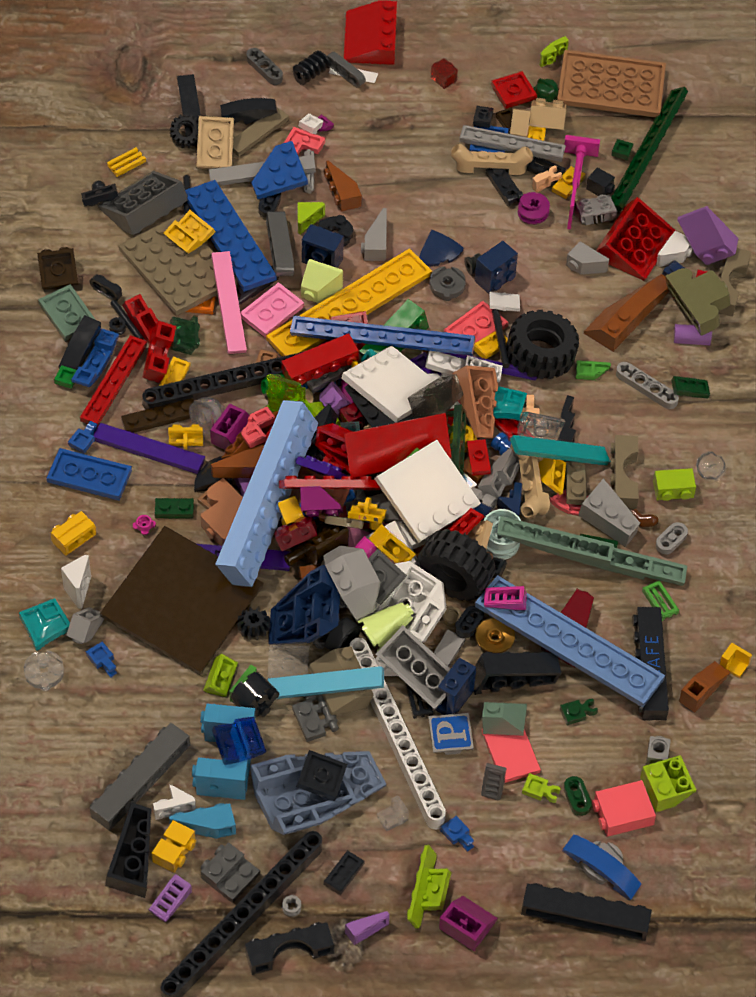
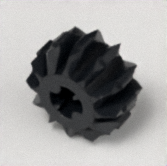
M250 607L249 611L243 610L242 615L238 617L237 628L241 631L242 637L248 635L249 641L252 637H255L258 641L259 636L265 637L266 632L270 630V617L267 616L266 610L260 612L259 607L256 610Z

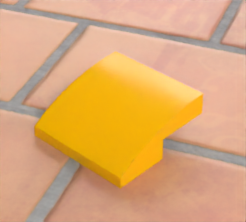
M189 210L179 222L175 220L163 234L189 254L204 244L216 231Z

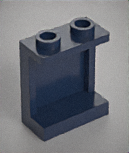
M458 658L438 685V689L448 696L436 708L437 712L443 715L457 714L474 692L476 667Z

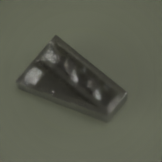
M457 374L443 375L408 397L415 419L446 413L463 396Z

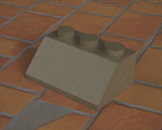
M351 646L333 649L309 665L312 674L361 669ZM371 689L322 694L330 714L335 715L367 709L374 694Z

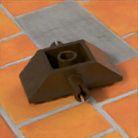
M315 520L317 536L289 548L292 552L283 556L284 561L290 567L299 560L314 565L320 564L324 560L323 555L339 546H348V528Z

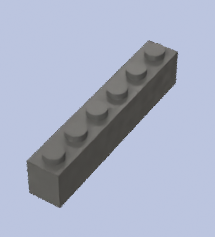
M173 723L163 727L154 741L148 742L144 751L133 758L131 765L119 773L117 780L105 788L100 798L93 800L90 805L91 818L111 831L127 814L131 803L136 804L190 746V736Z

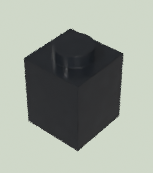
M597 167L587 178L586 190L597 196L611 194L615 188V177Z

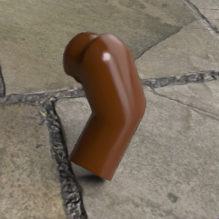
M637 509L631 511L640 522V527H653L658 524L659 519L656 515H642Z

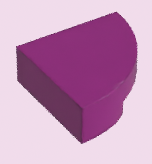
M322 114L317 117L323 120L322 127L317 131H328L334 128V123Z

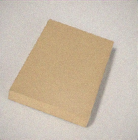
M199 116L196 168L215 169L232 166L234 118Z

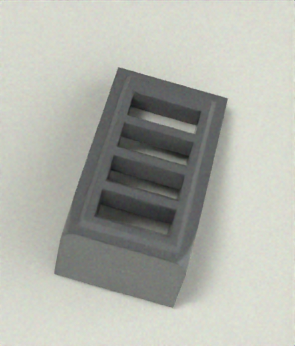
M490 763L486 764L481 791L483 797L501 800L505 785L506 767Z

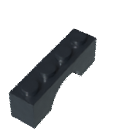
M317 922L310 925V927L294 928L287 933H275L268 938H256L245 943V954L251 974L255 975L273 970L276 957L288 949L304 950L313 959L334 954V942L328 923Z

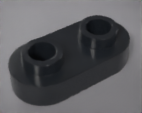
M281 193L261 198L258 212L262 217L266 218V212L277 211L281 201Z
M95 274L89 280L91 287L110 300L118 301L123 295L121 287L116 283L110 282L103 275Z
M475 606L467 607L455 624L456 635L461 638L472 637L477 627L483 622L484 612Z

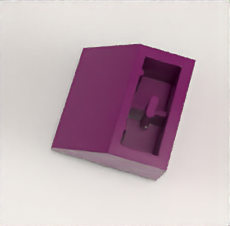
M229 403L210 430L211 444L225 450L235 442L236 436L246 427L250 415L245 410Z
M320 486L300 487L301 511L307 517H319V513H325L329 516H339V513H343L341 505Z
M461 896L454 900L442 914L439 929L472 951H475L498 918L468 898Z

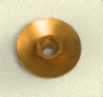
M495 618L487 619L477 627L476 641L487 652L502 653L510 649L514 644L515 631Z

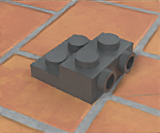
M228 842L225 846L220 845L216 849V856L211 861L209 859L204 861L201 866V879L230 902L234 903L260 875V870L244 858V854Z

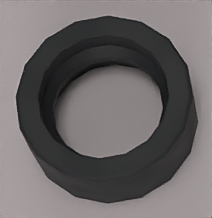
M348 617L343 618L338 622V626L330 631L325 647L330 651L350 647V642L359 637L361 627Z

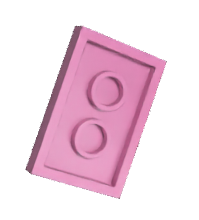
M278 282L241 311V319L266 338V335L279 328L304 308V302Z

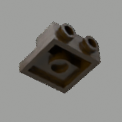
M62 247L56 251L45 249L37 253L42 290L66 287L70 284L71 286L78 285L73 248Z

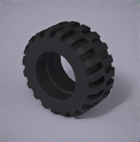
M533 310L528 311L526 314L524 313L515 319L511 326L506 344L508 359L511 360L514 367L518 366V371L521 373L526 372L529 377L534 376L537 379L547 378V380L553 379L554 376L556 378L560 377L563 373H567L574 364L579 347V335L574 325H571V322L567 318L564 319L560 314L556 315L553 311L549 310L547 312L543 310H537L536 312ZM531 341H543L554 348H542Z
M445 529L433 533L417 557L418 567L443 582L444 591L448 597L457 598L461 601H471L479 598L495 574L494 560H492L491 554L487 553L486 548L478 544V541L475 539H471L468 535L460 534L459 531Z

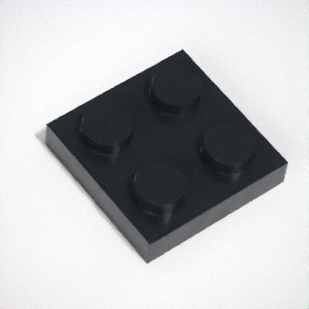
M309 750L296 787L335 801L348 764Z

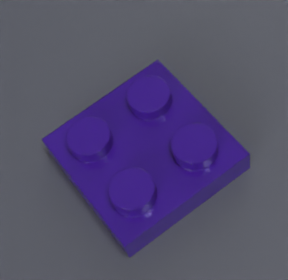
M306 455V458L298 456L296 464L325 476H334V479L341 480V477L347 476L341 473V468L325 461H319Z

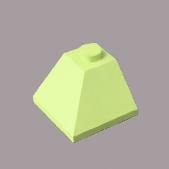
M309 259L301 284V298L319 303L343 289V270Z

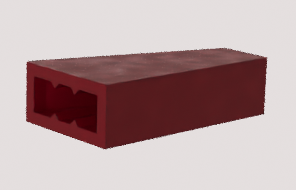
M577 588L561 613L587 628L594 597L588 592ZM541 647V650H542V651H544V652L546 651V652L551 653L550 651H548V650H546L545 648ZM558 657L559 660H561V661L565 662L566 664H568V665H570V666L576 668L575 666L571 665L570 663H568V662H566L565 660H563V659H561L560 657Z

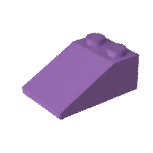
M707 206L678 217L677 220L693 251L706 265L735 255L739 238Z

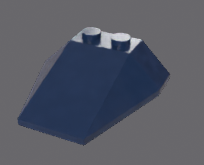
M325 565L310 571L271 609L269 645L310 643L338 626L340 593Z

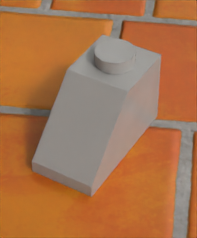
M579 242L567 254L566 266L580 275L606 273L608 270L609 259L582 242Z
M90 607L76 612L72 616L66 636L71 637L72 641L79 644L90 641L101 626L104 618L100 617L99 611Z

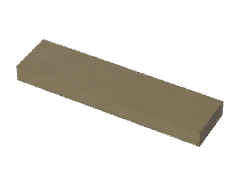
M277 107L278 113L256 121L233 138V152L237 156H241L289 120V116Z

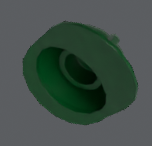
M539 78L537 85L533 87L537 98L546 99V102L557 100L559 92L557 83L552 79Z

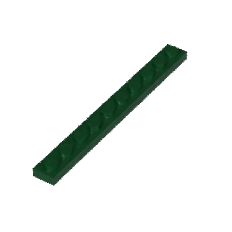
M686 87L671 90L661 108L660 115L654 120L611 197L617 211L623 210L628 199L632 196L633 190L639 183L648 163L652 160L653 154L659 147L662 138L665 136L667 129L672 124V120L689 92Z

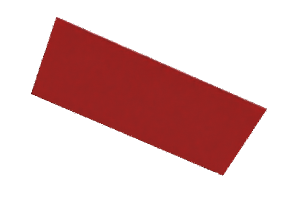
M446 413L344 434L350 476H353V478L386 471L406 459L417 447L421 450L435 440H438L447 455L451 457Z

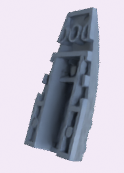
M370 751L343 752L342 755L325 753L327 757L348 764L335 801L296 787L307 754L298 757L295 754L285 755L252 764L250 767L255 797L270 828L282 835L320 825L386 786V782Z

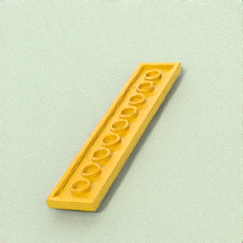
M409 248L299 316L329 319L331 316L366 311L368 315L430 277L432 270ZM292 320L266 335V340L281 356L307 351L327 340L292 336L290 334Z

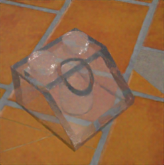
M523 412L518 423V436L558 440L565 420L532 412Z

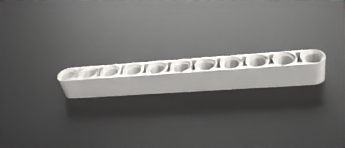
M363 638L353 639L350 642V646L361 668H365L363 667L365 665L369 666L367 668L378 667L366 640ZM384 680V688L371 689L374 694L371 705L426 824L431 829H440L445 822V808ZM406 747V748H408V749H407V750H402V749H400V748ZM409 764H414V765H416V766H415V767H410V766H408V765H409ZM417 781H422V782H424V783H423V784H418V783H416V782H417ZM424 798H430L432 800L426 801L424 800ZM438 815L440 818H433L432 816Z

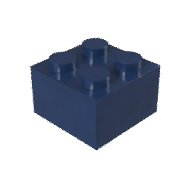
M310 224L302 238V263L307 264L309 259L338 268L343 260L344 236Z
M501 241L476 259L475 282L488 294L499 290L503 284L515 278L518 253L506 242Z

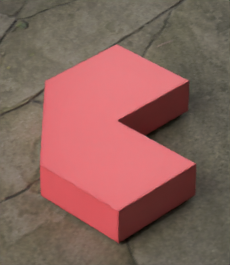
M268 407L250 414L248 423L241 432L242 438L250 449L267 441L266 435L261 429L273 424L275 421V416Z

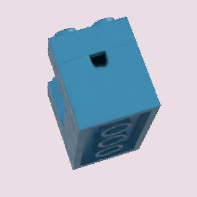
M206 703V709L201 711L200 723H202L201 733H204L205 741L229 743L227 760L198 757L197 765H193L192 768L193 787H196V795L245 800L256 730L255 708Z

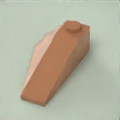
M466 365L452 373L455 391L476 438L492 439L495 424L493 411L497 402L495 401V392L498 391L495 368Z

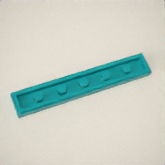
M513 435L510 438L514 452L517 455L606 466L610 463L606 449L603 446Z

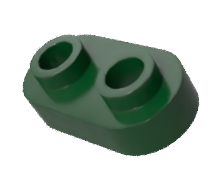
M577 776L568 777L564 782V793L571 811L578 816H584L591 809V799L584 781ZM575 787L577 790L573 791L570 788Z

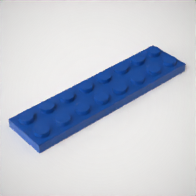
M216 180L185 190L188 196L187 202L193 212L216 231L210 239L218 252L230 251L233 273L243 292L277 280L276 273Z

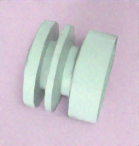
M498 509L490 512L484 519V521L488 520L493 523L486 551L491 552L494 558L505 560L517 553L520 543L497 535L500 516L519 521L521 519L510 510Z

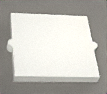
M490 292L489 307L490 309L520 312V296L505 292Z

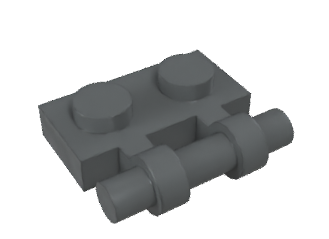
M322 694L316 697L318 701L316 705H313L311 699L292 705V711L307 742L326 736L324 728L330 727L332 732L339 729L337 725L338 720L335 715L330 714ZM323 712L325 719L320 720L318 713Z

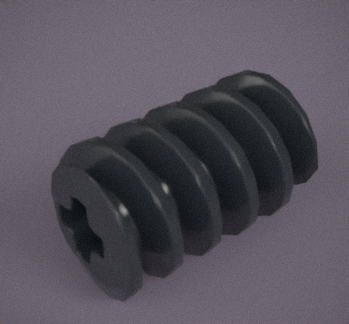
M317 50L307 58H304L303 61L294 65L292 72L296 81L301 85H305L306 82L314 79L316 75L324 72L326 68H330L331 63L323 52Z

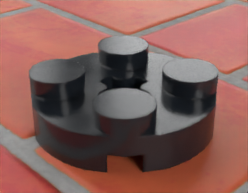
M332 216L319 222V227L331 232L338 231L340 235L344 236V247L350 243V239L353 237V226L346 220L345 216Z

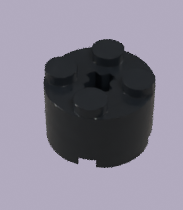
M254 672L246 676L248 680L245 683L242 681L238 683L232 692L231 699L235 706L255 708V718L260 715L264 717L270 712V706L279 697L280 693L259 672Z

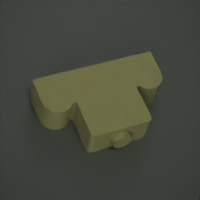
M687 268L678 269L666 275L667 288L699 334L702 336L718 328L720 325L719 311L730 306V295L726 283L721 281L713 270L694 279L692 272Z

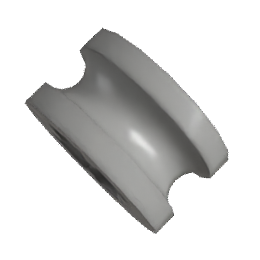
M294 895L285 897L282 903L284 914L289 917L299 915L301 912V900ZM295 903L296 908L293 907V910L288 909V904Z

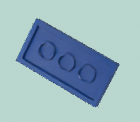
M59 448L48 473L47 482L120 501L132 472V466Z

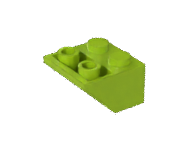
M681 755L642 767L640 779L644 783L655 812L673 808L696 792L695 785Z

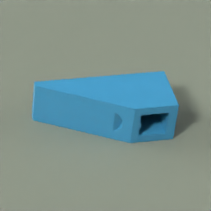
M219 803L214 807L197 808L191 812H178L169 816L170 824L174 820L194 830L195 834L216 839L236 834V824L230 803Z

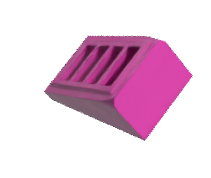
M524 586L485 588V607L526 610L527 592ZM492 594H495V601H491Z

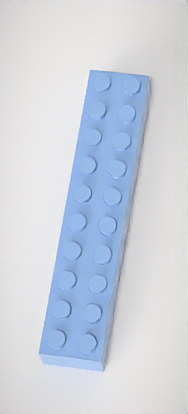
M283 400L215 565L232 585L253 586L281 517L277 504L288 499L292 489H279V481L285 479V476L298 477L301 466L296 464L298 456L305 458L307 450L311 445V440L317 430L318 422L303 402Z

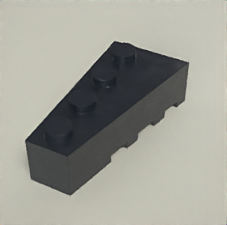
M546 651L541 653H482L475 665L474 694L479 695L482 694V690L491 689L492 693L500 692V688L510 686L514 690L523 687L525 684H529L530 687L555 684L562 674L558 656Z
M131 803L106 876V887L142 898L146 897L152 808Z

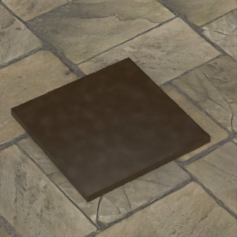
M164 526L102 609L100 617L201 675L238 623V617L242 615V611L248 609L264 586V583L255 579L252 587L232 585L215 565L218 559L217 555Z

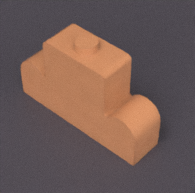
M224 478L208 488L207 501L211 507L201 513V527L205 530L207 536L211 540L214 539L220 546H223L243 499Z

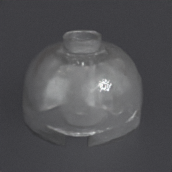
M203 397L193 401L194 403L189 408V414L192 423L196 422L200 427H203V435L208 436L210 435L211 428L222 415L225 408L215 398Z

